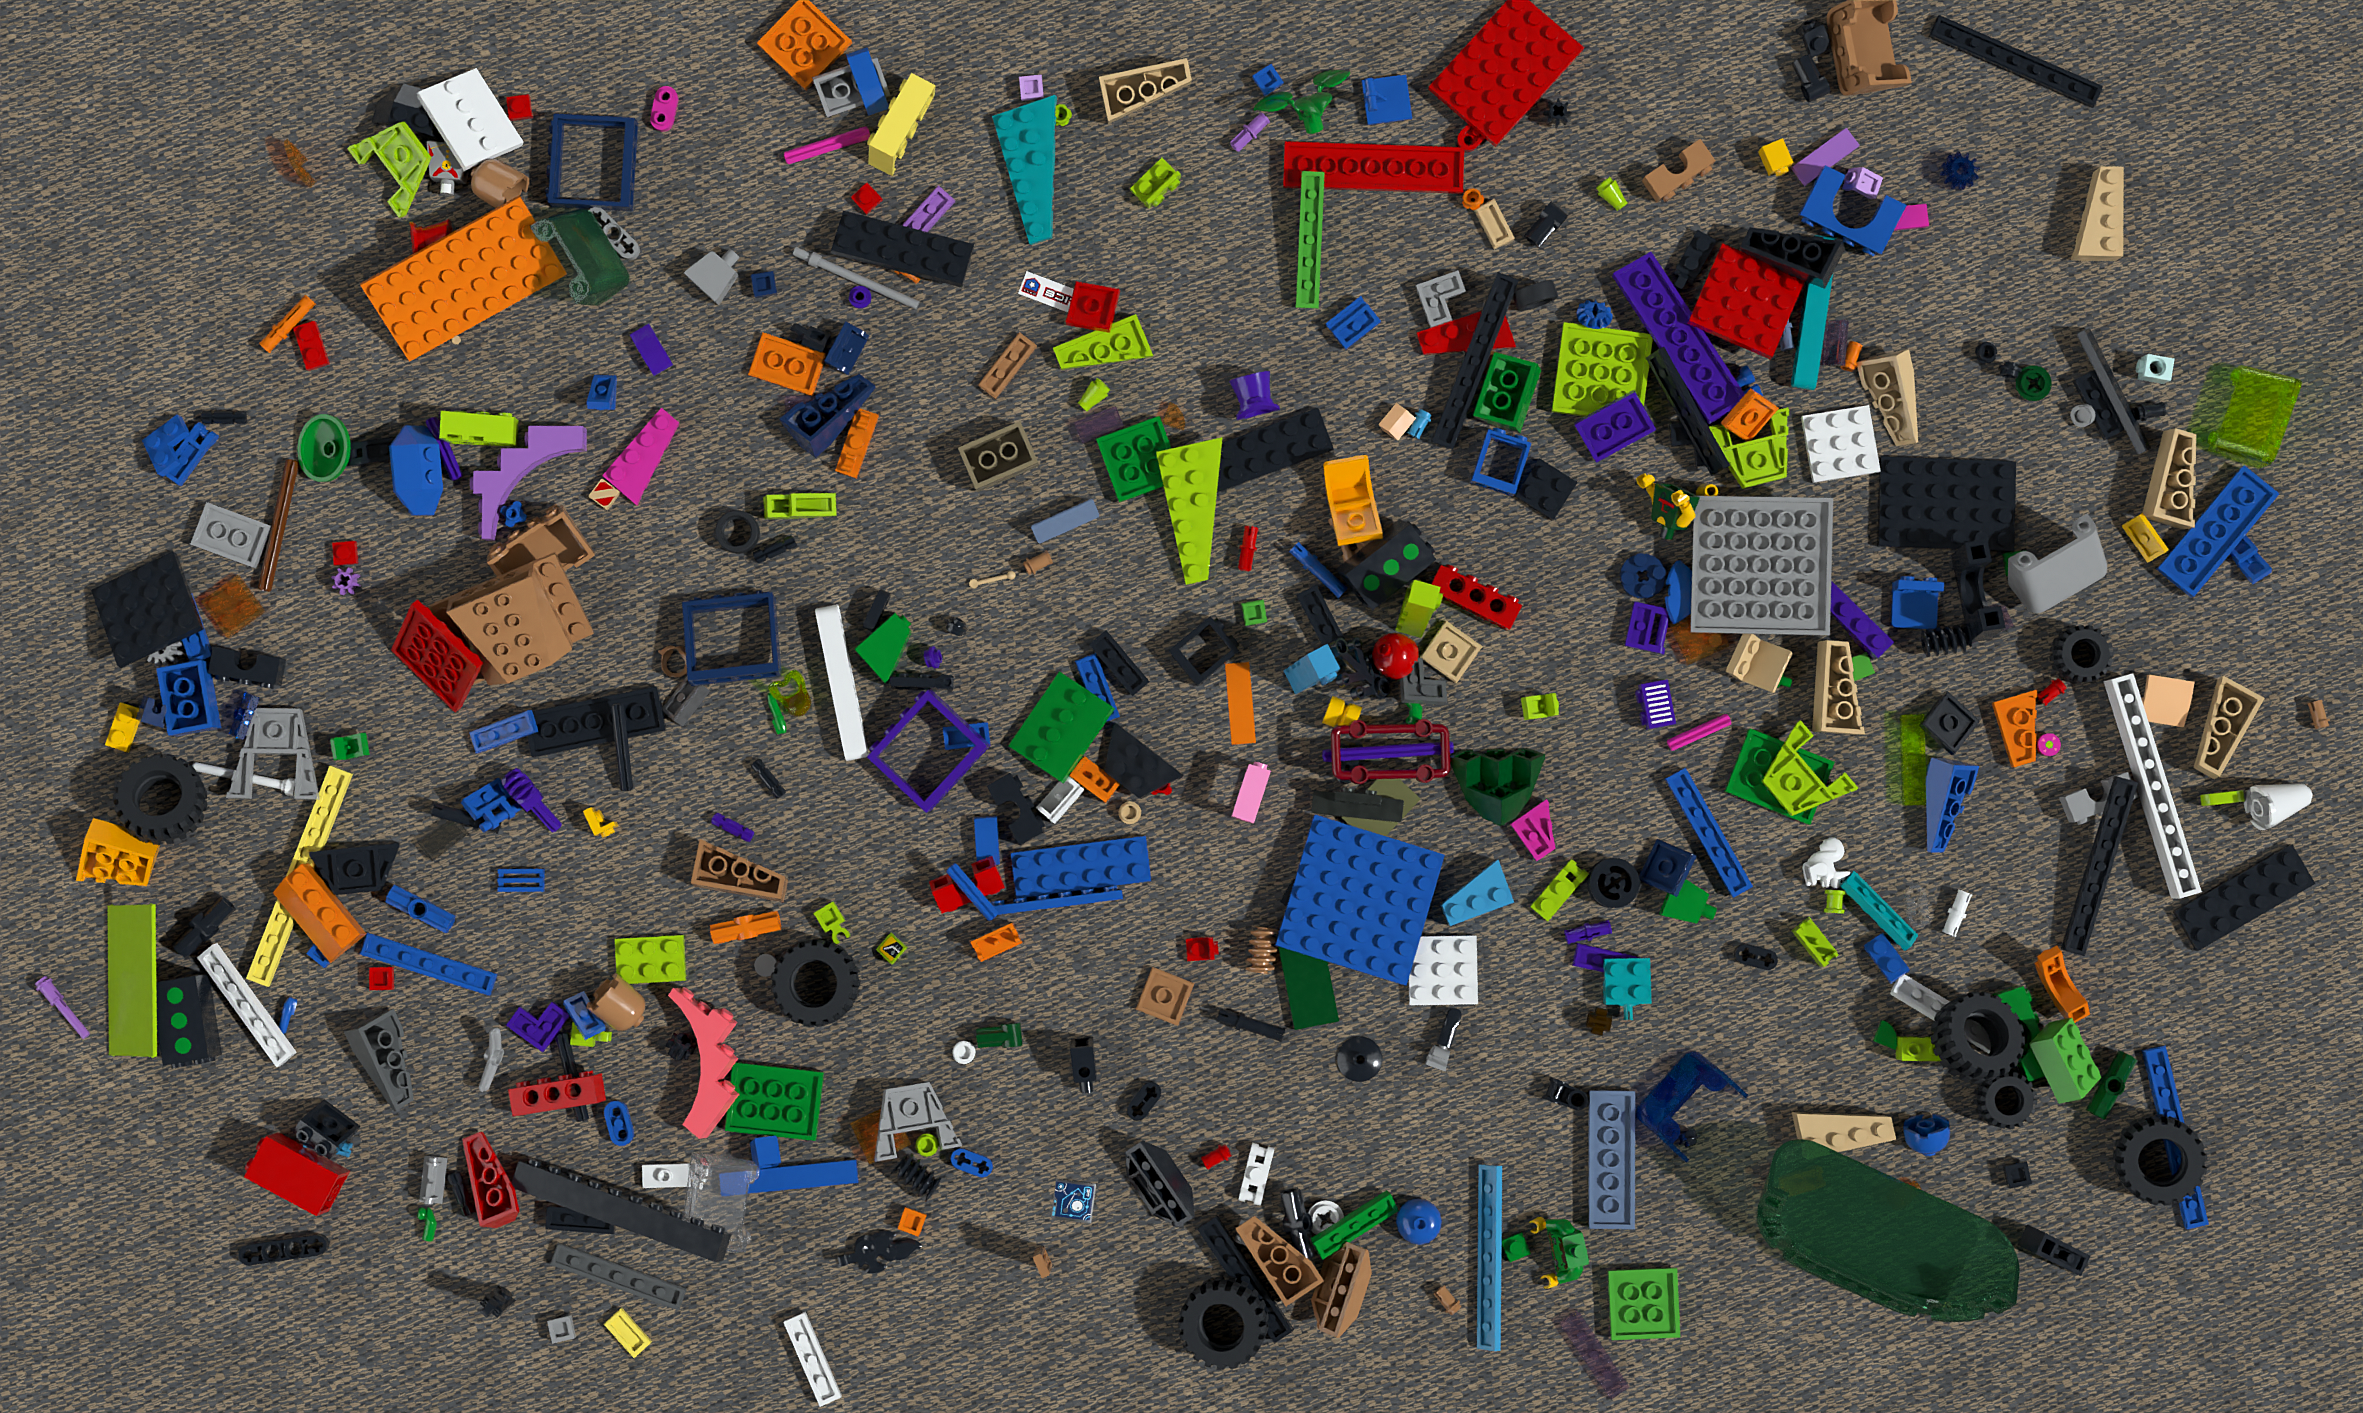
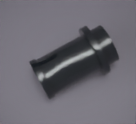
M2163 402L2149 405L2142 403L2135 407L2134 414L2137 420L2143 422L2147 418L2165 416L2166 407Z

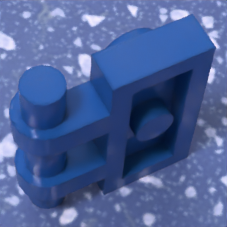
M500 778L495 779L462 799L461 802L474 820L480 817L485 819V822L479 825L482 832L497 828L500 822L505 819L510 820L515 817V813L521 810V806L517 802L513 805L507 802L512 796L506 791ZM499 807L501 812L494 816L491 810Z

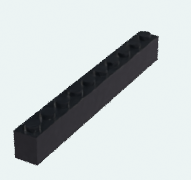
M528 1158V1161L518 1162L512 1180V1185L516 1190L714 1262L724 1260L732 1235L725 1232V1227L712 1224V1226L705 1225V1220L683 1217V1212L671 1209L669 1212L664 1210L663 1205L650 1202V1204L642 1202V1197L632 1194L629 1197L622 1195L623 1191L613 1187H609V1189L601 1187L602 1183L594 1180L586 1182L581 1180V1175L569 1172L568 1175L561 1173V1168L548 1165V1167L542 1166V1162L537 1159Z

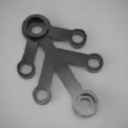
M1358 637L1349 639L1347 643L1343 638L1330 641L1328 646L1334 657H1340L1356 672L1338 674L1336 676L1337 685L1342 688L1349 686L1350 683L1362 680L1369 685L1365 688L1357 686L1350 690L1351 698L1354 701L1364 699L1365 696L1369 695L1382 700L1390 694V684L1387 679L1380 678L1379 671L1373 663L1372 651L1363 653L1362 642ZM1348 649L1355 653L1356 660L1348 653Z

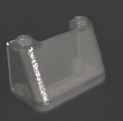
M692 1153L683 1217L689 1219L697 1217L705 1220V1225L712 1226V1224L725 1227V1232L732 1234L726 1253L746 1252L747 1244L750 1243V1231L744 1225L748 1187L749 1184L754 1183L755 1179H758L759 1167L751 1160L707 1153Z

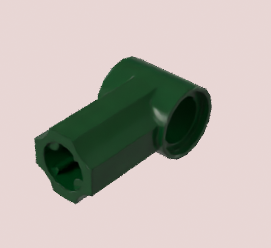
M1021 1023L1001 1024L998 1027L976 1029L978 1048L1023 1046Z

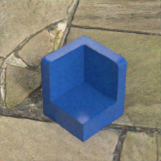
M777 1136L754 1138L750 1142L754 1170L777 1167L781 1163Z

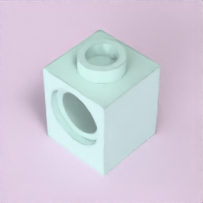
M2151 354L2141 357L2136 364L2138 380L2160 384L2171 381L2174 358ZM2150 364H2154L2157 367V374L2150 371Z

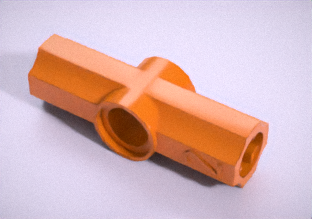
M778 911L755 916L752 914L733 918L734 920L710 925L711 938L714 944L736 939L739 941L758 937L759 934L782 930Z

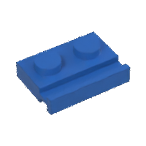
M1360 296L1325 325L1342 347L1347 350L1379 325L1381 320L1370 306L1366 304L1362 296Z

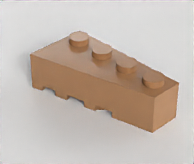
M702 839L699 840L691 884L694 887L784 902L788 879L785 876L732 854L720 847H716Z

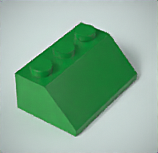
M1494 352L1473 416L1496 427L1521 433L1541 372L1538 364Z

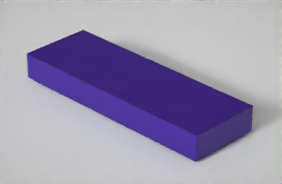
M1577 943L1572 966L1604 973V959L1640 957Z

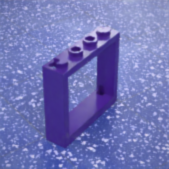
M933 690L921 691L914 699L916 702L911 709L907 707L899 715L901 720L896 725L891 724L886 729L884 739L881 742L877 740L869 748L871 753L867 756L871 762L926 813L930 812L991 746ZM929 701L976 746L925 800L886 764L879 755Z

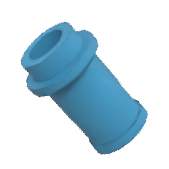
M1422 409L1415 412L1416 419L1406 432L1417 439H1420L1427 423L1431 422V414Z

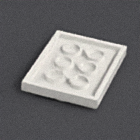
M477 68L417 93L416 97L464 171L481 164L487 159L496 158L523 145V140Z

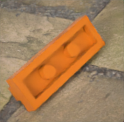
M861 408L856 412L835 472L857 479L879 418L878 414Z

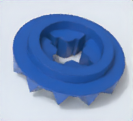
M1596 299L1593 302L1586 300L1584 304L1580 303L1576 312L1578 321L1592 329L1607 327L1611 323L1613 316L1611 308L1605 307V302L1597 303ZM1592 311H1596V318H1594Z

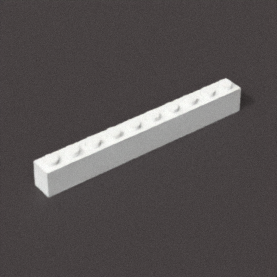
M2134 674L2106 680L2104 685L2134 781L2139 782L2137 790L2171 898L2180 899L2200 893L2202 891Z

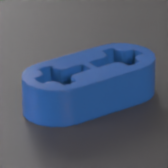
M958 1148L951 1155V1163L955 1168L975 1176L987 1177L993 1170V1163L990 1158L966 1148ZM963 1152L965 1153V1158L971 1160V1163L963 1162L959 1165L955 1155H960ZM986 1161V1166L989 1167V1170H984L983 1173L979 1172V1167L973 1165V1162L981 1163Z

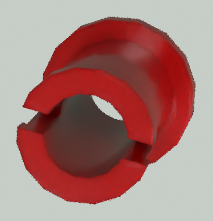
M2059 678L2056 680L2052 679L2051 684L2037 694V698L2040 701L2048 695L2041 702L2044 706H2047L2059 694H2064V690L2067 687Z
M1219 1144L1217 1149L1202 1156L1201 1159L1209 1170L1224 1160L1228 1161L1232 1155L1226 1144L1222 1146Z

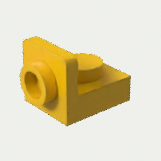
M590 807L583 811L594 836L601 835L604 838L615 833L614 828L618 827L617 822H611L603 826L605 819L600 810L596 811L594 807Z

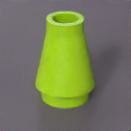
M1611 177L1606 178L1596 187L1598 190L1597 194L1612 205L1616 211L1628 203L1616 180H1612Z
M1097 378L1095 381H1091L1078 404L1088 412L1093 406L1108 396L1107 393L1110 391V388Z

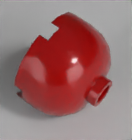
M1395 632L1379 638L1372 651V659L1376 669L1392 679L1404 678L1414 669L1412 668L1414 662L1418 661L1419 657L1416 643L1408 636Z

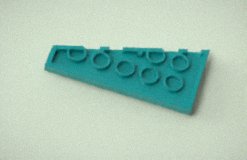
M1056 95L992 116L1030 245L1052 239L1053 235L1052 203L1054 196L1053 175L1055 172Z

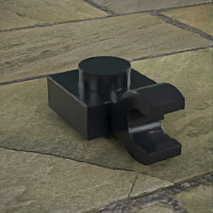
M794 323L790 330L797 334L791 333L788 340L794 343L802 341L801 345L823 352L830 341L831 333L812 326L806 329L800 324Z

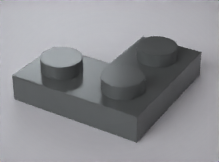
M1418 658V661H1415L1412 666L1414 668L1412 672L1404 678H1400L1402 703L1445 705L1447 703L1446 681L1424 679L1423 658Z

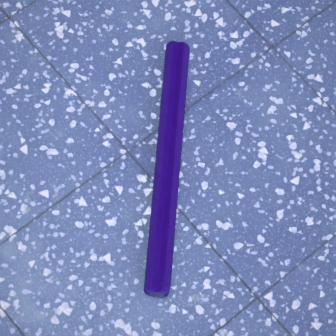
M1450 741V754L1454 752V745ZM1440 742L1340 748L1341 761L1441 755ZM1331 749L1322 751L1324 762H1332Z

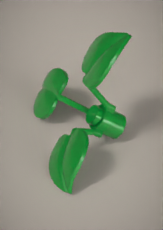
M1345 70L1321 72L1313 79L1314 85H1318L1317 93L1301 97L1294 102L1292 100V93L1275 92L1262 98L1255 105L1254 111L1273 112L1291 105L1298 114L1299 120H1303L1306 133H1318L1323 130L1321 116L1326 106L1332 100V95L1322 92V89L1324 87H1334L1342 83L1351 73Z

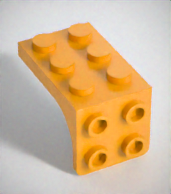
M1360 455L1324 462L1325 491L1338 546L1382 539L1383 532L1372 490L1368 456Z

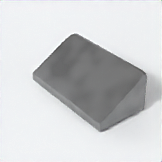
M686 677L663 706V712L673 721L684 726L709 694L710 690L703 685L691 686Z

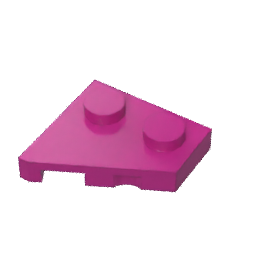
M1547 799L1510 824L1535 861L1540 860L1555 849L1549 802Z

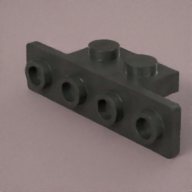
M1341 788V791H1336L1335 793L1314 791L1311 812L1313 814L1400 823L1402 822L1404 801L1401 799L1381 798V796L1377 795V791L1364 790L1363 794L1354 793V789Z

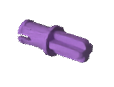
M1260 112L1248 125H1244V129L1230 141L1232 148L1239 152L1252 139H1256V135L1270 123L1269 119Z

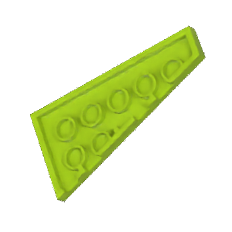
M1222 437L1156 452L1186 585L1208 580Z

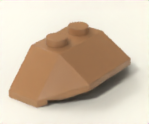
M1346 1242L1342 1248L1325 1258L1320 1272L1324 1282L1315 1287L1311 1299L1318 1330L1340 1338L1358 1317L1372 1275L1367 1249Z

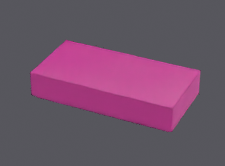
M1927 204L1906 206L1894 231L1928 227Z

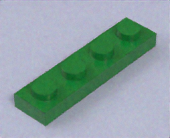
M1386 1190L1312 1237L1311 1241L1318 1255L1323 1260L1342 1248L1346 1242L1353 1241L1399 1210L1392 1195Z

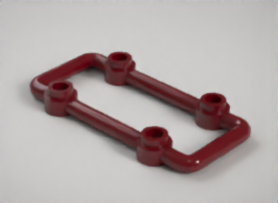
M1427 719L1417 720L1414 724L1366 725L1361 720H1355L1350 722L1349 725H1338L1331 731L1332 773L1337 779L1350 780L1354 784H1363L1368 779L1416 778L1420 783H1427L1433 778H1443L1450 772L1449 730L1445 725L1432 724ZM1414 733L1416 736L1423 738L1431 733H1440L1441 769H1433L1430 765L1424 764L1416 769L1367 770L1364 766H1355L1350 771H1341L1340 734H1349L1350 737L1357 739L1364 737L1366 734Z

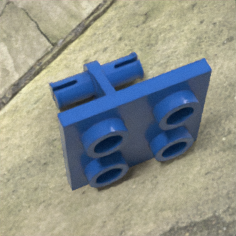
M1406 75L1362 80L1367 125L1412 120Z

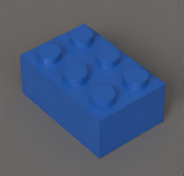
M198 660L156 668L162 704L166 705L167 709L165 721L168 736L178 737L221 728L212 674H208L209 661Z

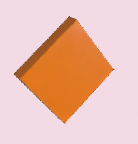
M1750 388L1721 421V424L1748 442L1755 437L1779 408Z

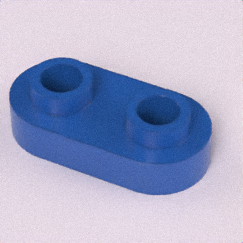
M619 1100L608 1103L604 1109V1116L611 1141L615 1145L625 1146L634 1138V1129L628 1107ZM614 1108L620 1109L621 1114L619 1116L614 1115ZM620 1130L626 1131L627 1136L625 1138L620 1137Z

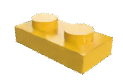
M2143 512L2122 525V528L2147 563L2169 550Z
M123 702L119 703L105 743L106 746L124 752L130 751L140 721L136 720L139 711L138 707Z

